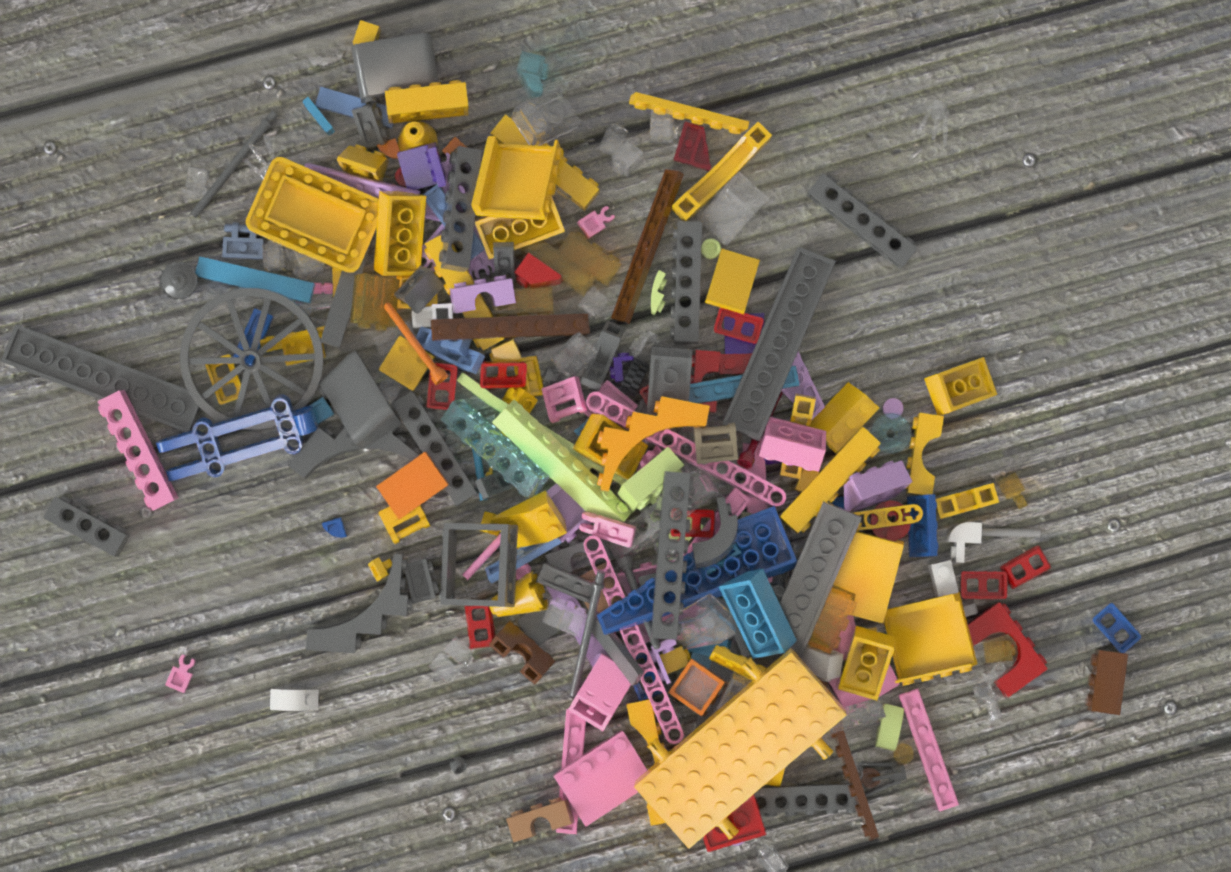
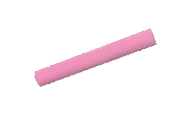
M501 533L462 574L467 580L500 546Z

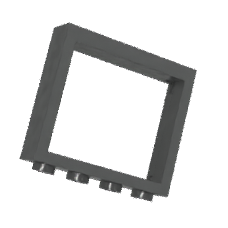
M444 523L442 531L443 549L441 551L440 605L515 607L518 525ZM457 530L501 531L498 600L454 599Z

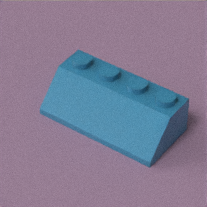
M763 568L746 572L719 586L753 659L785 653L797 641Z

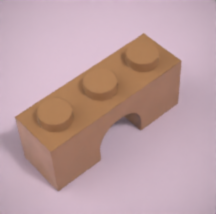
M561 797L549 800L550 805L544 807L540 803L530 806L531 811L523 813L522 809L512 812V817L506 820L513 843L536 835L534 823L538 817L546 818L552 830L575 823L568 799L562 800Z

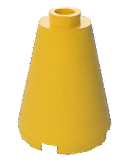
M422 121L406 124L398 135L400 151L436 142V145L438 143L435 130L429 124Z
M533 571L516 581L515 607H490L491 612L498 617L548 609V599H543V593H545L543 584L536 582L538 575L533 574ZM498 594L491 598V600H498Z

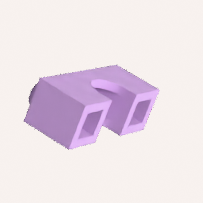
M506 275L495 276L494 281L486 282V278L474 280V284L466 285V282L455 283L454 288H449L454 313L476 310L475 298L481 292H488L491 295L493 306L516 303L512 279L506 278Z

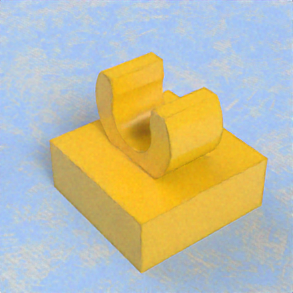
M378 557L368 564L377 582L389 575L386 570L392 567L390 559L381 562Z

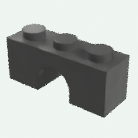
M579 539L569 542V547L561 549L558 546L550 549L549 554L546 555L548 563L570 573L573 572L571 567L572 557L580 552L586 554L584 542L580 543ZM591 539L587 543V548L590 551H595L599 547V543L595 539ZM600 539L608 558L611 559L606 541ZM598 558L595 564L605 561V559Z

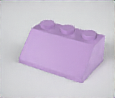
M902 460L895 463L889 461L883 464L881 468L877 469L875 466L868 469L864 474L858 472L849 477L850 480L844 485L845 510L853 513L897 497L912 483Z

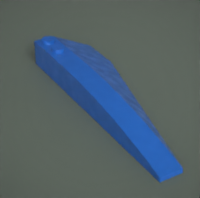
M775 506L738 519V533L735 544L742 552V555L737 558L729 557V555L735 552L732 548L726 556L727 558L722 568L713 564L707 566L705 571L702 568L696 569L693 551L683 557V561H687L686 573H682V582H685V592L680 594L683 610L723 596L719 586L746 572L763 568L769 579L795 568L797 559ZM716 568L714 573L709 576L707 575L708 569ZM669 570L665 574V579L670 583L676 580V573ZM655 577L649 579L644 585L633 590L628 596L597 615L604 635L652 620ZM667 591L663 596L664 601L672 603L675 599L674 593ZM665 612V613L662 615V617H663V616H666V615H669V614H671V613H670V612Z

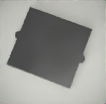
M549 604L548 609L526 613L517 620L525 634L533 639L538 646L565 627L556 615L557 611H553Z

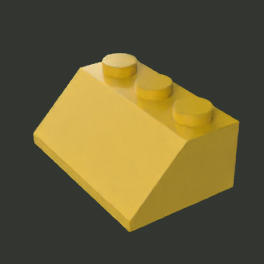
M848 382L827 403L825 408L812 419L810 427L826 431V445L834 453H837L874 415L879 407L866 394Z

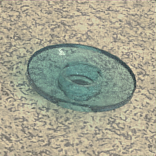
M888 413L875 420L871 428V434L881 442L878 446L880 451L894 454L904 450L909 444L911 428L904 417ZM888 430H892L894 432V436L892 438H889L887 436Z

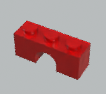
M696 350L695 355H692L691 367H694V375H691L690 384L702 382V378L707 374L719 373L720 352ZM717 401L701 403L702 405L710 406L709 413H716Z

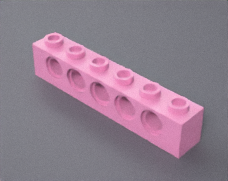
M119 390L99 400L100 406H98L101 415L106 417L109 423L107 425L112 435H115L118 441L116 443L121 453H124L127 459L126 465L131 472L133 471L136 477L135 483L140 490L142 489L145 495L144 501L148 508L154 511L179 499L125 390ZM117 409H119L122 412V418L120 420H118L115 417V411ZM126 427L131 430L132 434L130 438H127L124 435V429ZM135 445L138 446L141 450L139 456H136L133 453V447ZM143 464H147L150 468L148 475L142 471ZM153 482L157 483L159 486V490L157 493L152 491L151 484Z

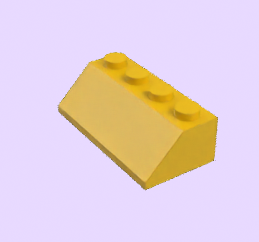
M460 80L450 81L449 84L444 85L435 82L425 87L411 85L407 89L391 87L388 91H385L389 123L469 115L466 82L461 83Z
M379 191L374 271L382 276L412 275L421 265L426 208L425 195L402 191Z
M551 197L552 209L551 212H548L546 220L489 216L475 217V225L488 259L494 258L493 243L514 242V250L565 232L553 197Z

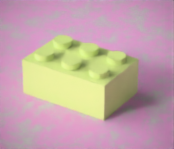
M667 447L622 484L617 494L632 512L637 509L641 511L649 504L652 496L657 498L662 493L664 472L682 473L681 470L684 464Z

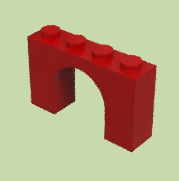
M996 602L967 624L973 647L995 632L1006 633L1015 641L1018 655L1014 665L993 680L1002 694L1009 698L1048 668L1045 666L1047 664L1045 658L1040 653L1037 654L1033 649L1035 645L1029 637L1025 638L1022 634V626L1017 620L1013 621L1009 616L1011 614L1009 608L1004 603L1001 605L1000 602Z

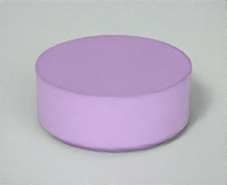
M895 398L888 399L882 407L884 415L890 419L898 418L903 412L901 401Z

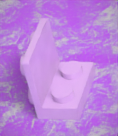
M665 639L660 641L661 646L659 649H654L651 645L652 650L649 653L653 663L658 662L660 669H657L661 681H666L669 684L671 683L658 652L662 651L665 654L675 650L673 646L677 643L675 640Z

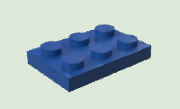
M935 494L907 497V505H918L923 511L921 520L911 523L908 531L909 557L938 556L937 502ZM911 508L909 513L912 519L915 520L918 511H914V508Z

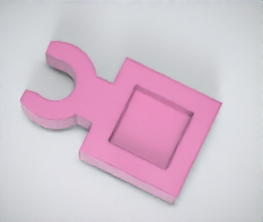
M608 206L603 207L599 215L593 211L577 222L588 239L605 229L604 223H610L615 218L614 215L611 217L604 215V212L609 209Z
M658 445L652 451L649 450L643 455L636 469L637 472L662 452Z
M184 654L179 658L180 667L173 666L165 684L182 693L186 692L193 676L188 670L196 663V659H192L190 664H185L184 659L186 655Z

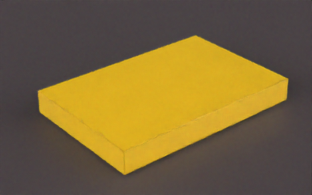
M721 248L705 303L744 314L760 260Z

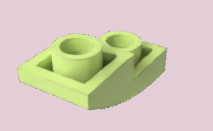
M658 270L651 293V314L653 315L657 311L661 313L666 303L663 301L664 295L658 292V290L663 291L667 280L664 279L666 273Z
M889 704L882 706L875 747L891 751L896 750L904 708Z

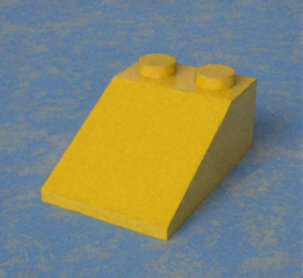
M357 144L355 147L349 145L338 156L337 161L344 172L378 181H383L389 164V160L385 157L384 153L378 151L371 153L366 151L367 148Z
M984 357L924 378L936 413L939 416L997 395Z
M591 414L573 450L605 468V465H601L603 453H608V450L600 449L601 444L597 443L599 431H604V427L626 430L603 414ZM641 441L632 448L620 462L615 474L626 480L630 479L646 452L648 445Z
M546 490L492 517L495 524L518 525L517 548L550 542L567 533L565 519Z
M856 626L838 690L878 701L895 648L896 637Z

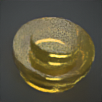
M902 743L897 745L896 750L893 751V756L898 763L907 764L913 759L914 751L911 746Z

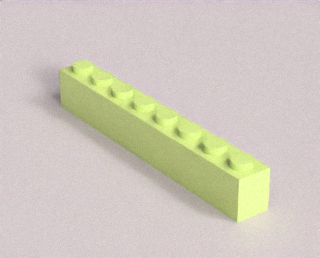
M513 400L492 422L586 512L620 522H625L632 511L610 489L608 492L601 491V486L597 485L598 478L517 401Z

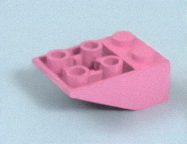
M602 653L568 710L604 731L631 684L614 661Z

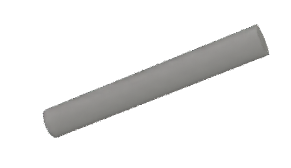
M982 528V536L1040 537L1041 530Z

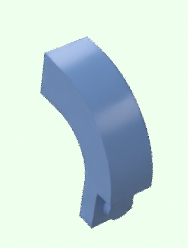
M421 326L416 335V339L426 352L447 364L457 366L458 369L476 374L485 358L483 354L471 349L467 350L465 357L446 352L441 347L442 341H432L431 329Z

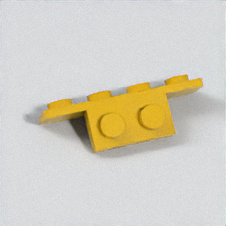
M325 326L317 328L320 338ZM305 329L304 331L289 333L267 351L283 349L284 355L314 353V347L310 334ZM268 336L260 340L261 348L275 336ZM322 343L323 356L326 358L324 344ZM312 360L285 361L286 366Z

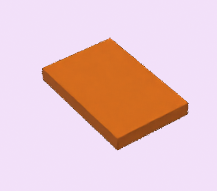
M425 451L376 487L400 520L447 487L449 483Z

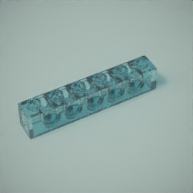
M464 399L452 401L441 418V421L446 424L447 429L455 432L463 443L473 448L476 455L484 458L489 463V466L503 475L505 481L513 484L522 496L529 498L537 495L550 476Z

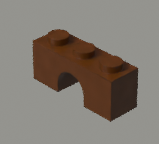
M511 621L504 626L489 644L503 658L511 652L519 653L525 661V665L520 673L534 685L555 663V660L549 653L540 648L533 639L524 634Z

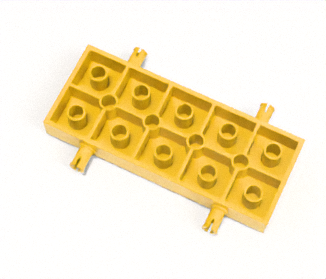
M792 648L764 671L756 665L751 657L748 658L747 663L744 662L741 667L753 680L671 751H667L657 738L647 745L659 760L635 780L634 788L688 848L692 847L715 826H718L729 840L732 839V835L735 836L739 830L729 821L728 815L807 748L812 746L823 760L828 758L827 754L830 756L833 753V750L825 743L822 736L847 715L846 709Z

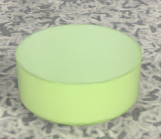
M707 239L701 245V254L706 259H715L721 252L720 243L715 239Z

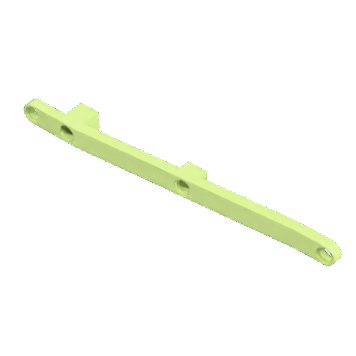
M463 372L456 380L499 412H502L509 405L485 388H481L477 382ZM543 426L573 456L581 461L589 471L594 469L599 473H604L603 467L573 450V443ZM615 473L612 481L620 486L627 481ZM652 496L649 503L661 510L662 498L660 496L657 498ZM687 517V519H690V530H691V529H692V518H691V517ZM670 532L669 538L672 541H676L679 539V537L671 536ZM685 537V540L689 542L692 537Z

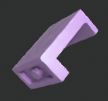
M556 483L547 493L565 519L567 533L560 536V540L562 543L565 541L569 543L577 536L575 532L579 529L581 523L590 525L592 522L582 518V513L586 511Z

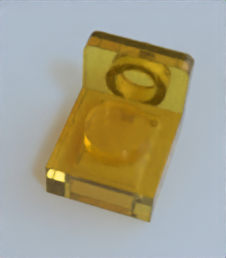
M1010 640L983 643L985 663L1013 661L1015 647L1014 644H1011Z

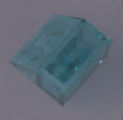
M522 51L517 67L518 80L530 101L536 104L537 99L541 100L544 90L542 88V81L547 79L549 72L548 64H546L545 57Z

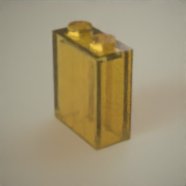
M366 273L355 275L350 323L358 324V328L370 329V326L375 327L376 331H387V328H395L396 324L384 309L385 303H391L397 311L398 299L394 294L399 289L400 280Z

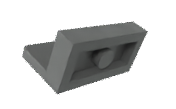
M420 265L394 295L398 300L407 303L414 313L418 314L441 290L443 283L431 269Z

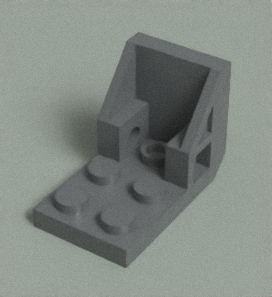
M651 345L647 403L648 415L657 416V413H654V406L656 400L660 401L661 396L689 402L692 348Z

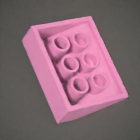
M620 730L554 773L553 777L586 827L638 793L634 788L635 780L644 774L647 769L625 733Z

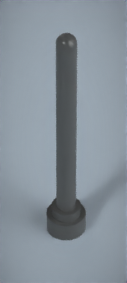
M625 556L616 561L617 566L622 573H625L631 591L638 589L639 587L632 571L634 569L632 557ZM652 621L645 622L644 625L653 648L659 649L661 646L659 639L651 638Z

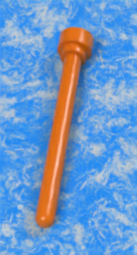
M385 303L384 309L431 371V380L434 384L438 385L446 380L449 376L447 372L436 366L392 304Z

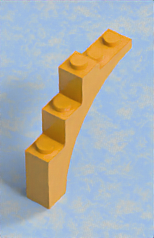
M661 396L660 401L656 400L654 406V413H657V416L632 412V416H627L625 428H629V432L604 427V431H599L597 443L601 444L600 449L608 450V453H603L601 465H605L604 473H599L597 485L601 486L600 490L609 491L613 475L620 462L632 448L647 437L675 427L700 426L705 428L710 406Z

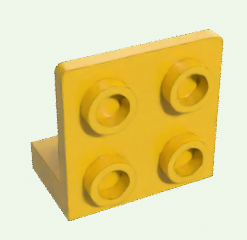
M399 336L381 364L379 371L414 392L428 367L409 341ZM428 353L430 358L434 360V356Z

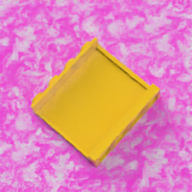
M488 136L471 204L475 215L546 220L548 212H551L552 209L551 197L556 191L555 180L556 177H559L560 173L559 162L563 159L564 155L563 148L560 147L558 140H555L554 146L499 144L496 136Z
M856 531L823 608L883 624L904 542L899 540L895 542Z
M959 592L887 609L884 618L887 635L896 637L892 655L898 675L895 684L902 682L903 686L915 683L914 679L921 678L922 682L934 679L933 675L940 674L941 677L953 675L952 671L960 670V673L972 671V667L978 664Z

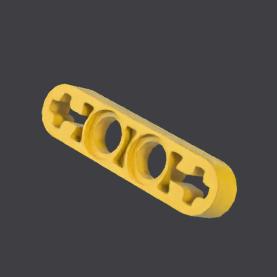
M911 504L854 512V514L859 516L864 515L863 522L865 527H861L862 523H859L856 531L915 523L921 520L923 511L920 506ZM911 508H914V511H918L915 520L912 519V516L904 517L906 521L902 522L903 515L900 509H904L903 513L910 512ZM888 512H897L898 520L890 522L887 518ZM872 513L878 516V523L876 525H870L867 522L869 514Z

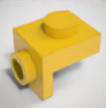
M520 387L509 388L502 398V401L510 404L513 400L517 401L529 414L538 402V399Z

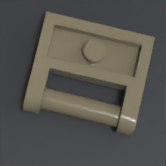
M735 422L724 426L693 427L697 464L738 460ZM729 433V439L702 441L701 436Z

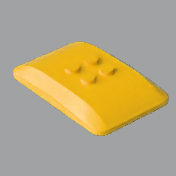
M276 157L270 163L246 217V226L250 231L344 272L353 273L359 269L377 228L379 199L286 158Z

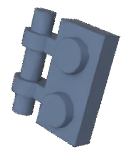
M237 222L225 224L224 231L232 232V237H223V258L264 260V239H258L257 234L250 231L246 225H240ZM239 233H250V238H239Z

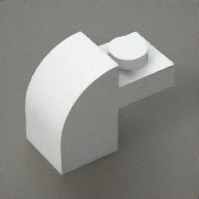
M452 303L432 304V307H424L418 314L412 310L413 329L420 328L421 326L431 328L432 319H453Z
M961 523L949 531L946 542L954 543V546L950 548V558H953V563H964L965 543H981L982 523Z
M271 689L270 710H318L319 690Z

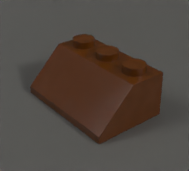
M1095 650V654H1092L1091 665L1093 666V671L1088 677L1090 693L1086 695L1085 706H1088L1087 710L1120 715L1128 654Z

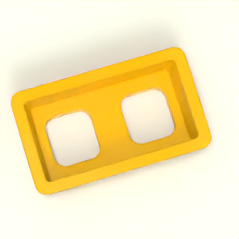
M226 354V355L221 356V357H231V355H230V354ZM205 364L212 386L222 379L218 377L216 368L224 364ZM227 364L230 372L235 369L234 364ZM238 375L224 384L234 383L237 390L236 394L226 397L222 389L223 386L215 391L220 405L238 399L241 387Z

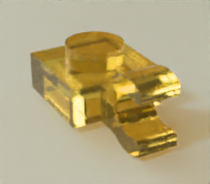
M1016 473L997 482L1006 500L1013 498L1019 510L1028 505L1025 498L1021 495L1025 488Z

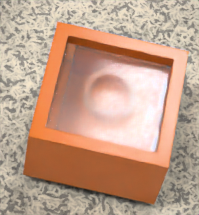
M691 659L668 693L700 716L705 717L728 682L697 660Z

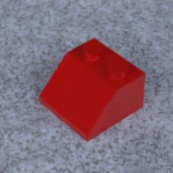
M529 252L514 272L517 283L525 289L529 287L533 290L556 286L563 282L562 276Z

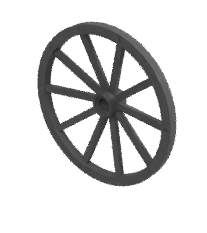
M239 288L222 293L207 302L191 319L181 343L180 367L186 388L198 406L219 422L240 416L251 372L254 375L267 408L271 407L272 401L258 369L303 396L293 406V409L297 410L305 407L311 400L319 385L323 371L324 356L321 338L311 318L293 300L278 292L263 288ZM246 296L265 298L251 348L235 308L234 298ZM271 300L284 305L298 317L296 321L257 350ZM225 301L227 302L243 350L201 322L208 312ZM302 323L305 325L313 343L314 353L262 356ZM198 327L239 357L189 358L190 344L196 328ZM246 356H255L256 364L249 365L246 362ZM315 360L313 377L307 391L263 364L265 362ZM240 363L239 366L203 394L199 392L190 370V364ZM242 370H245L233 417L220 412L206 400V398ZM273 419L243 429H265L276 426V423Z

